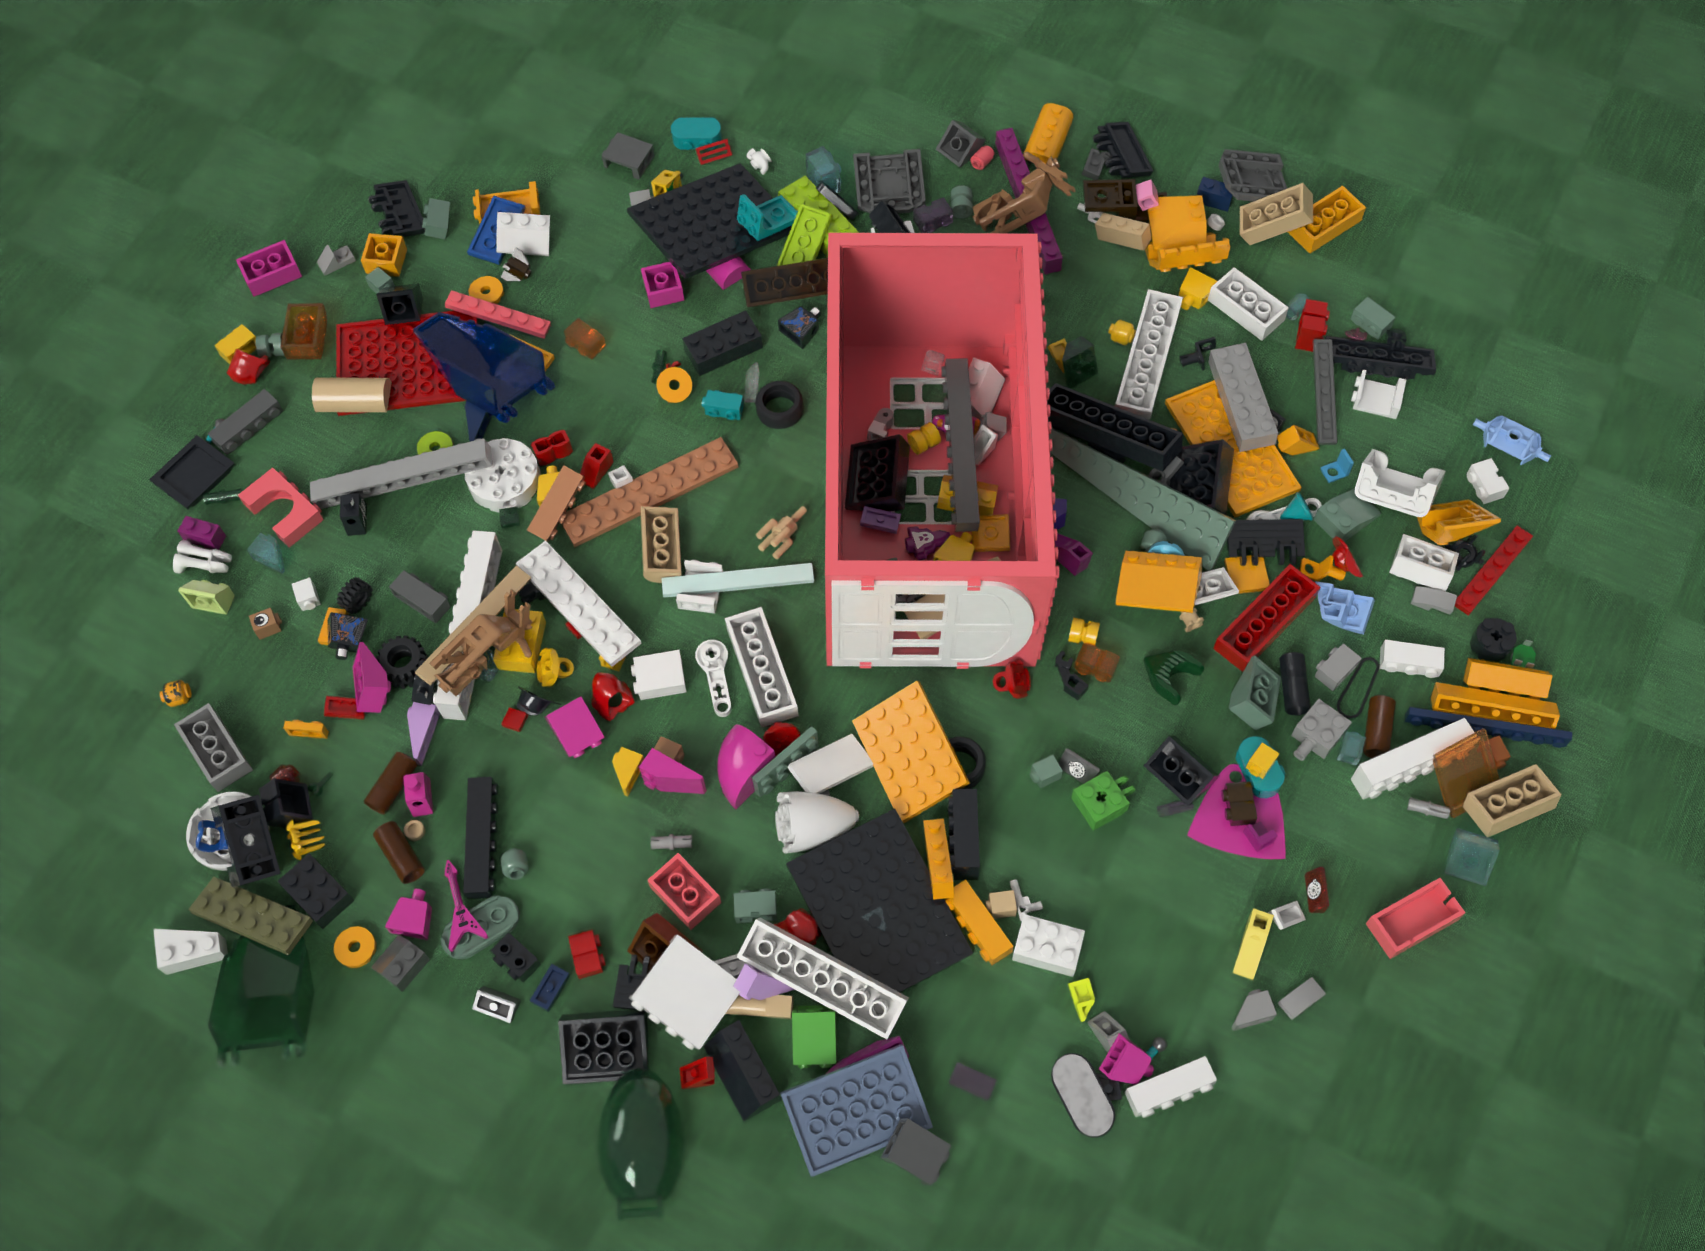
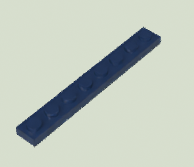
M1409 707L1404 718V722L1411 723L1412 725H1427L1434 729L1443 728L1465 718L1476 735L1500 736L1501 738H1511L1513 741H1530L1538 745L1550 744L1557 748L1566 747L1572 740V732L1414 707Z

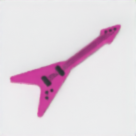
M447 860L445 876L449 879L455 903L448 947L453 952L466 932H471L484 939H487L488 935L463 905L456 876L459 872Z

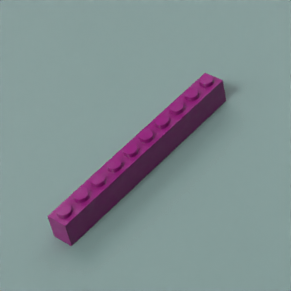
M1013 128L996 131L995 146L1014 196L1018 198L1024 190L1021 181L1030 172ZM1046 213L1026 223L1029 234H1037L1038 242H1041V254H1039V257H1042L1044 274L1061 271L1063 257Z

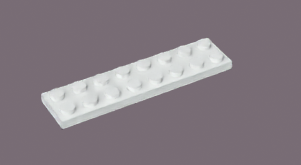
M546 541L516 562V565L531 577L530 581L611 667L642 644L641 640Z

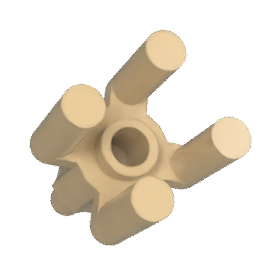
M801 506L791 518L786 516L779 522L775 519H770L756 533L757 538L762 539L772 529V533L758 546L759 550L763 552L770 544L773 547H777L783 542L772 554L778 560L793 544L790 536L797 530L796 522L807 512V509Z

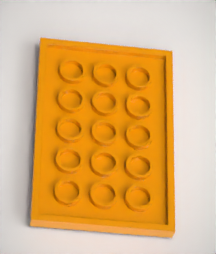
M915 681L852 720L873 762V766L893 809H896L903 823L952 795L953 789H962L970 784L919 681Z

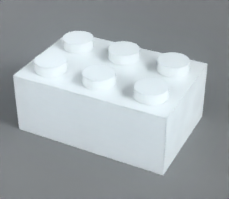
M1024 914L1012 960L1073 977L1085 931Z

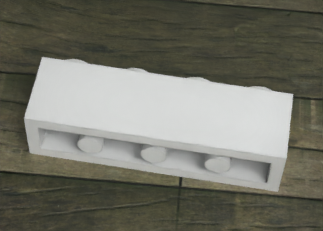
M1206 1056L1129 1087L1126 1089L1125 1095L1135 1117L1142 1115L1143 1118L1153 1115L1155 1113L1154 1110L1162 1107V1110H1165L1175 1105L1174 1101L1181 1099L1184 1102L1193 1098V1093L1200 1090L1201 1093H1206L1212 1090L1217 1078Z

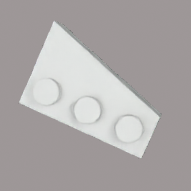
M154 929L157 968L166 975L228 959L226 939L218 932Z

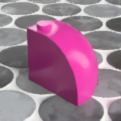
M738 724L734 725L724 738L717 760L718 778L722 792L736 810L755 791L752 777L775 758V752L769 745L752 731Z

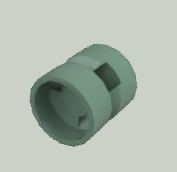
M957 186L951 190V214L955 218L964 219L972 215L973 194L971 188L968 186Z
M275 333L271 334L270 337L268 335L256 336V349L259 357L262 358L265 355L272 357V354L275 356L287 355V343L284 334Z

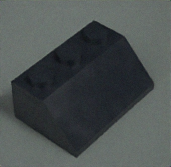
M1168 736L1144 764L1146 769L1187 806H1190L1203 795L1220 776L1176 736Z

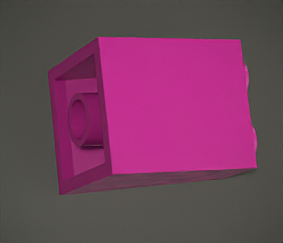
M581 696L545 717L568 757L573 756L577 758L585 753L583 749L589 746L593 749L602 744L601 739L604 738V735Z

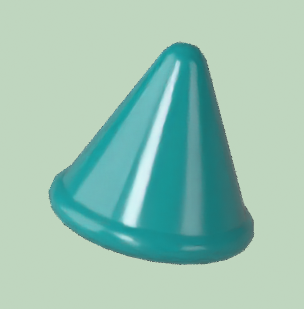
M1297 492L1281 514L1280 519L1312 521L1313 515L1302 495Z

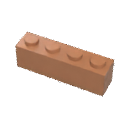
M563 465L527 531L547 542L550 539L554 540L558 533V530H556L559 523L563 524L567 517L565 512L568 507L572 508L576 501L574 496L577 491L581 492L586 483L584 481L585 477Z

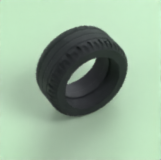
M774 381L764 385L758 391L755 400L756 412L764 425L772 429H785L795 425L800 420L803 414V398L795 385L787 381ZM779 397L787 398L794 403L789 410L781 413L769 411L765 407L770 400Z
M956 736L949 738L948 740L954 752L969 754L977 764L974 771L966 775L970 784L962 788L971 789L984 776L986 767L985 753L976 741L968 737Z

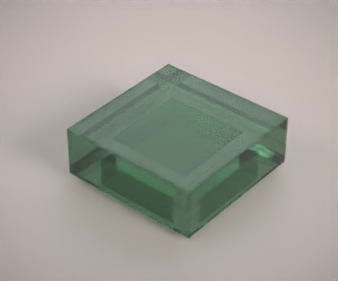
M518 507L499 509L502 528L520 526Z

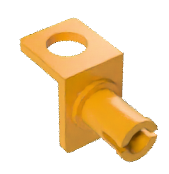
M1331 555L1321 563L1306 558L1301 559L1299 571L1317 582L1326 576L1342 581L1346 575V572L1332 565L1333 556ZM1305 565H1311L1314 572L1309 574L1305 570Z

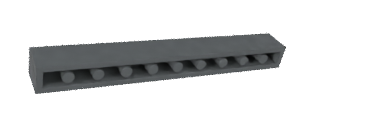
M968 358L945 359V366L941 367V376L945 377V382L942 383V391L946 393V398L943 399V407L947 409L944 421L945 425H948V430H946V441H949L947 458H950L951 462L948 463V474L952 476V480H949V491H953V496H950V508H954V513H951V524L955 525V532L978 531L980 518Z

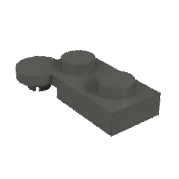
M1091 148L1081 175L1098 180L1103 164H1105L1107 159L1112 158L1110 153H1100L1098 150Z

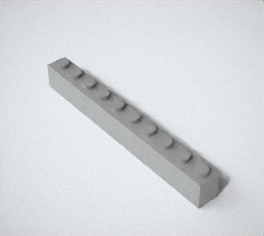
M484 438L476 439L452 447L440 448L436 451L424 452L420 455L388 461L384 464L372 465L368 468L353 470L352 472L337 474L328 478H321L310 482L311 502L315 503L320 509L339 505L340 497L344 494L359 493L362 498H367L493 466L491 447Z

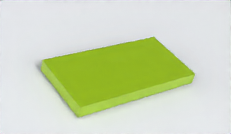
M801 203L777 266L816 260L833 215Z

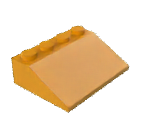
M1125 551L1116 605L1193 613L1202 577V557Z

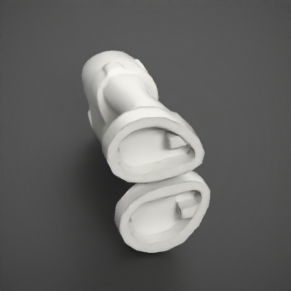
M181 540L177 546L178 554L175 553L173 570L175 573L181 574L184 573L187 567L207 570L210 573H226L229 567L221 562H231L232 555L218 549L208 550L193 546L191 542ZM194 555V556L205 557V558H208V561H207V560L196 559V558H192V557H188V556Z

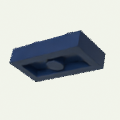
M551 964L529 1001L549 1012L569 979L570 973Z

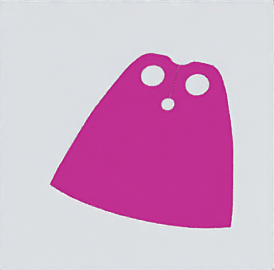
M1228 765L1222 770L1218 779L1206 793L1187 836L1212 848L1241 856L1260 859H1286L1284 821L1278 793L1271 798H1259L1253 795L1257 813L1256 823L1261 822L1267 831L1274 829L1278 835L1275 842L1258 852L1255 850L1243 833L1247 825L1230 826L1229 820L1226 821L1225 808H1227L1226 802L1222 801L1221 790H1224L1226 783H1234L1229 778L1230 773L1233 771L1241 773L1242 780L1240 782H1246L1239 765Z

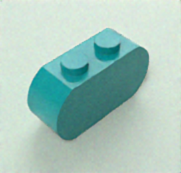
M678 118L671 125L673 144L680 150L695 149L722 140L721 126L715 118ZM719 145L713 146V147H710V148H707V149H715V148H717Z
M1249 737L1240 744L1235 759L1246 782L1250 781L1253 795L1259 798H1271L1279 792L1284 782V768L1276 760L1264 779L1252 775L1246 766L1263 742L1273 750L1275 749L1264 738Z

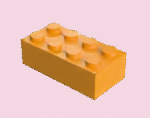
M1341 186L1313 204V223L1288 231V233L1311 254L1362 221L1366 207L1344 186Z

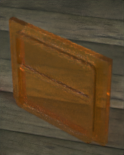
M1484 728L1433 755V765L1445 806L1450 808V816L1452 818L1466 812L1463 804L1469 792L1500 780L1487 732Z

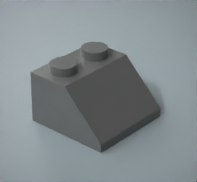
M952 120L936 150L958 167H962L970 161L971 157L982 147L986 139L963 122Z
M398 935L371 968L403 992L428 963L430 958L412 942Z

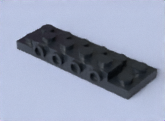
M1325 336V339H1332L1333 364L1341 363V370H1346L1349 373L1366 370L1367 375L1378 374L1386 378L1394 376L1405 380L1415 379L1416 373L1435 376L1436 362L1433 349L1404 346L1403 351L1398 347H1394L1391 350L1390 344Z

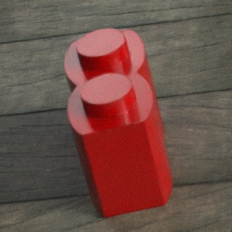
M565 430L553 432L548 437L539 438L531 444L540 466L548 465L555 461L556 458L567 457L573 452Z
M592 929L568 936L578 978L582 979L603 973V966H606L604 955L599 954L598 947L601 946L599 934L595 935Z

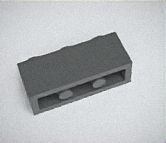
M403 570L389 586L393 596L434 623H437L451 607L448 597L444 593L434 591V588L429 583H422L413 573L409 574Z

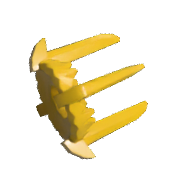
M293 819L289 821L286 828L289 831L287 838L288 840L291 839V847L294 850L292 855L294 858L302 860L301 855L324 847L325 843L302 847L325 838L324 836L300 841V837L321 830L317 828L298 831L299 829L320 824L318 820L293 824Z

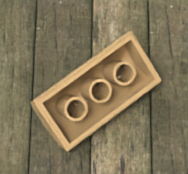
M317 377L312 385L315 412H387L392 382L389 378Z
M641 506L644 578L651 582L662 583V578L681 576L678 508Z

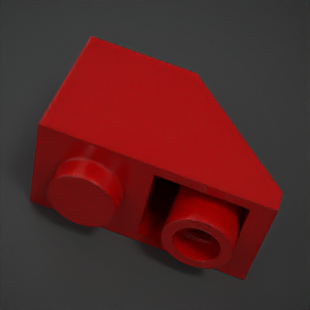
M597 443L593 445L585 456L580 474L585 477V485L592 489L596 487L614 462L611 450Z

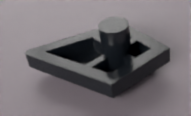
M1096 1073L1110 1100H1122L1120 1082L1109 1079L1105 1074Z

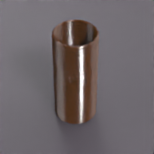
M1376 695L1370 698L1363 754L1367 757L1375 758L1390 751L1396 702L1391 697Z
M396 752L393 755L394 757H392L384 772L381 773L377 782H375L376 784H374L367 797L364 798L365 800H363L365 805L383 815L387 813L391 804L395 801V797L403 788V777L412 774L415 768H417L416 766H418L416 761L401 752Z
M390 821L380 825L374 831L373 837L403 884H408L419 879L423 875L425 868L397 823Z

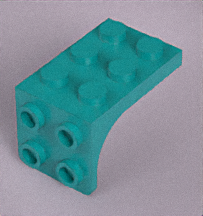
M742 194L739 200L737 220L748 230L750 235L759 241L792 226L798 211L782 195L756 206L745 194Z

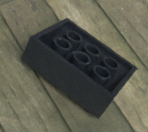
M900 434L851 444L845 499L846 510L863 511L864 506L888 512L905 509L910 445Z
M1223 439L1182 446V451L1177 457L1184 463L1170 479L1169 487L1226 515L1234 449Z
M621 1010L562 1014L558 1024L563 1084L649 1078L648 1022L646 1011Z

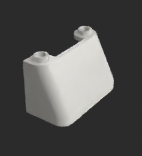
M1372 449L1362 463L1355 486L1356 496L1361 500L1416 517L1427 515L1446 471L1430 468L1425 472L1423 479L1387 468V455Z

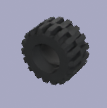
M404 635L403 638L396 636L394 640L390 638L387 644L384 642L381 645L383 648L378 650L379 656H376V659L386 671L387 681H390L391 685L395 688L399 686L402 689H406V686L411 688L413 687L415 672L421 659L427 660L428 656L421 643L417 642L413 637L409 638ZM412 657L406 666L401 668L394 667L400 658Z

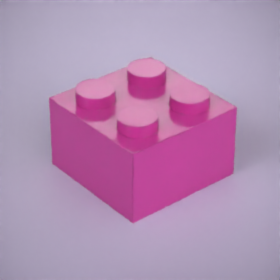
M670 262L641 268L650 308L684 301L678 271Z

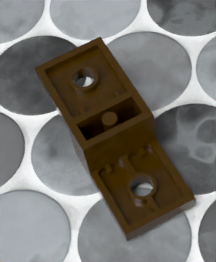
M1135 179L1083 180L1085 212H1116V216L1149 224L1148 211H1142L1137 202ZM1158 192V197H1167V192ZM1103 194L1106 197L1100 198L1097 195Z

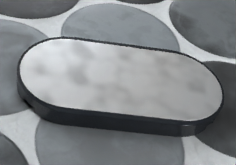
M1076 1053L1065 1054L1058 1058L1052 1067L1051 1079L1075 1128L1087 1137L1099 1138L1105 1136L1113 1127L1116 1113L1092 1064L1084 1056Z

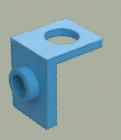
M1342 449L1336 462L1325 465L1320 470L1328 483L1349 476L1354 462L1347 451ZM1334 468L1338 471V475L1330 476L1327 470Z

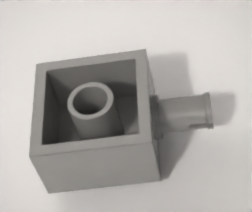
M1318 699L1296 725L1291 735L1301 742V745L1294 751V756L1304 761L1312 750L1325 759L1347 732L1352 722Z

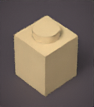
M1014 890L989 893L985 906L994 919L1016 916L1017 907Z

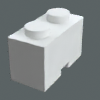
M1492 458L1472 464L1466 474L1468 481L1472 483L1476 490L1477 497L1482 500L1483 504L1504 498L1509 490L1502 476L1498 477L1496 473L1498 468Z

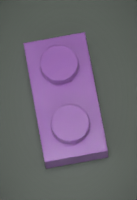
M864 506L860 526L897 534L901 514Z

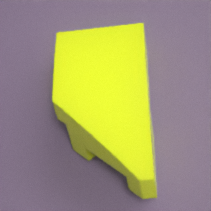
M1089 978L1068 984L1081 1022L1086 1020V1016L1095 1002Z

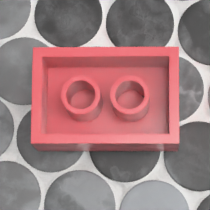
M679 853L647 880L650 888L690 930L721 904L720 896Z

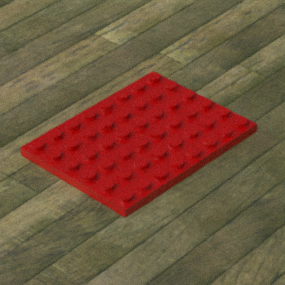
M457 311L421 314L420 321L385 325L384 319L336 324V378H389L392 383L387 410L467 401L470 399L471 394L481 396L478 318ZM337 412L338 416L351 415V414H360V413H368V412Z

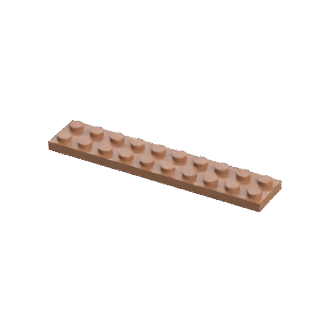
M722 437L633 479L632 482L618 489H612L565 512L567 517L561 525L575 548L641 516V506L659 507L739 468L738 463Z

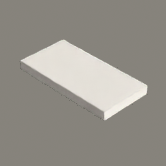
M850 734L790 763L788 769L805 792L820 794L872 768L873 762L854 735Z

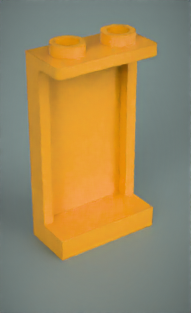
M536 181L529 182V189L480 195L479 189H476L475 196H473V203L476 207L474 217L475 220L479 221V224L493 196L525 205L524 214L541 215Z

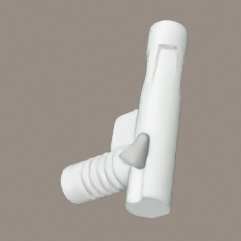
M1017 880L1010 881L1011 890H1014L1020 921H1022L1024 914L1027 915L1031 911L1043 909L1041 901L1030 904L1028 896L1022 897ZM1020 908H1024L1026 910L1024 912H1021Z

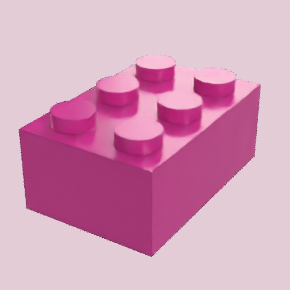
M285 240L236 259L254 297L302 277Z

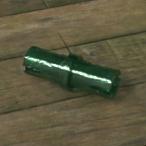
M661 349L655 353L651 382L656 384V379L660 373L666 369L667 352L665 350L662 351V356H660Z
M241 488L228 491L222 489L219 492L204 493L203 500L206 505L215 503L227 504L229 501L241 500L238 495L243 490Z

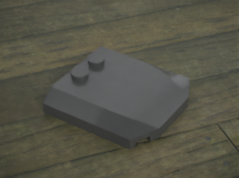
M920 149L903 150V154L870 156V153L853 154L859 210L871 213L881 200L892 205L898 214L910 213L925 205Z
M1224 149L1218 166L1226 189L1237 200L1256 201L1288 189L1281 172L1284 165L1280 154Z

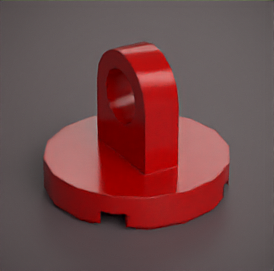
M1019 659L1009 661L1006 665V670L994 676V688L1001 692L1009 691L1016 699L1027 697V691H1030L1031 679L1029 671L1023 667L1024 663ZM1002 677L1006 679V685L1004 687L1000 685V679Z
M779 721L773 723V726L765 732L763 741L774 750L776 757L801 736V733L793 724L781 723Z

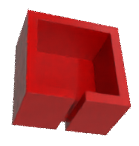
M1306 299L1299 320L1295 349L1313 352V340L1324 339L1328 327L1326 321H1328L1330 311L1327 310V302Z

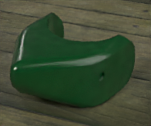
M1170 651L1146 656L1143 659L1153 689L1173 705H1178L1181 697L1171 686L1169 678L1180 672L1200 676L1204 672L1202 663L1184 651Z

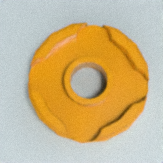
M484 276L474 280L468 290L469 296L494 304H498L501 301L500 298L504 295L502 283L497 278L491 276ZM490 290L488 294H483V291Z
M671 367L660 373L656 387L662 399L669 403H679L690 395L692 381L685 370ZM671 381H678L680 387L677 390H672L669 387Z
M360 926L350 927L342 931L334 943L336 959L342 965L349 968H360L366 965L376 952L374 935L366 928ZM360 943L358 951H350L352 944Z

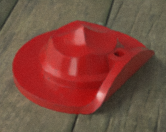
M1335 536L1332 539L1336 549L1332 554L1335 566L1344 572L1349 571L1359 578L1363 577L1347 544L1341 538Z

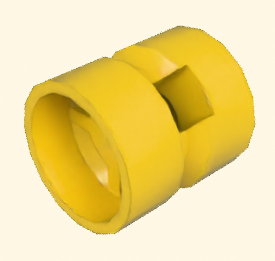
M928 422L921 426L920 430H913L908 433L907 441L913 452L919 455L928 450V447L932 448L940 444L941 436L932 422Z
M1073 617L1068 642L1079 644L1082 641L1086 646L1095 647L1100 623L1093 621L1085 623L1084 619Z

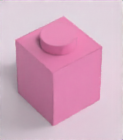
M1151 179L1136 184L1137 202L1142 211L1159 205L1158 192Z

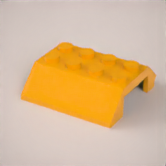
M1209 232L1206 233V243L1197 244L1196 248L1194 245L1180 247L1179 250L1177 248L1166 250L1159 248L1154 252L1153 243L1149 242L1145 252L1150 266L1160 270V272H1168L1174 267L1186 269L1188 265L1193 264L1194 266H1204L1205 262H1211L1212 264L1222 263V260L1228 259L1230 243L1228 238L1216 241V234Z

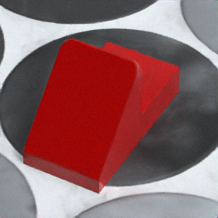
M706 1056L679 1068L681 1089L711 1086L715 1083L713 1057Z

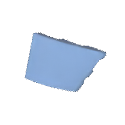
M1316 581L1315 583L1321 587L1318 592V601L1322 619L1339 628L1364 635L1375 602L1374 598L1355 595L1351 590L1334 588L1333 584Z

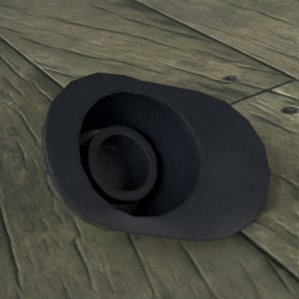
M518 686L521 689V693L517 702V708L533 716L543 713L551 702L562 705L541 698Z

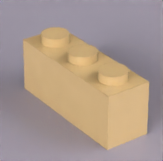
M1102 213L1095 223L1098 240L1144 251L1152 239L1148 223L1107 213Z

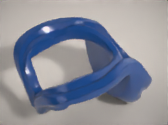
M202 820L198 823L199 833L196 838L198 850L215 852L228 849L222 826L216 828L214 821ZM204 828H214L220 832V840L217 844L209 845L200 842Z

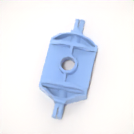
M1497 416L1487 423L1476 418L1473 426L1484 431V447L1490 444L1522 460L1520 465L1531 461L1535 457L1548 462L1551 455L1541 451V436L1539 433L1504 416ZM1514 434L1518 439H1512L1509 435Z

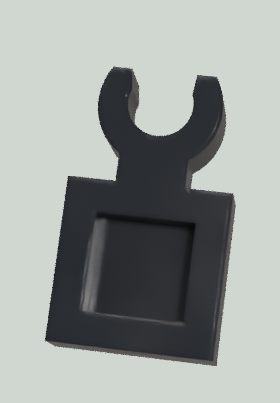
M1399 329L1387 330L1385 337L1387 344H1390V349L1393 350L1394 347H1398L1403 351L1407 340L1405 332Z

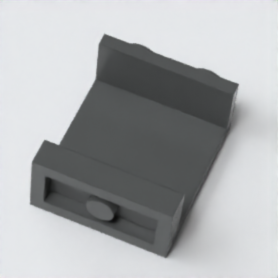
M618 132L611 139L607 149L602 153L605 168H608L611 162L631 168L633 178L640 180L655 157L652 144Z
M901 1118L881 1159L887 1163H894L922 1180L921 1184L931 1186L940 1176L939 1169L942 1163H945L949 1158L951 1145L910 1119Z

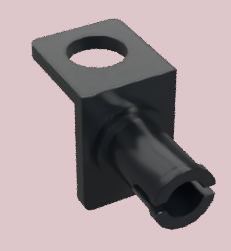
M1215 337L1195 342V352L1179 356L1182 367L1198 362L1202 371L1205 370V362L1201 352L1216 348ZM1206 343H1211L1207 347H1202Z

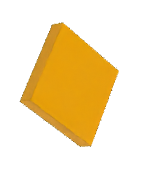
M1009 514L980 515L978 531H972V544L975 546L974 552L1010 551Z
M1251 555L1246 556V566L1240 565V557L1225 558L1226 571L1238 588V594L1264 591L1270 585L1263 557H1258L1257 566L1252 565Z

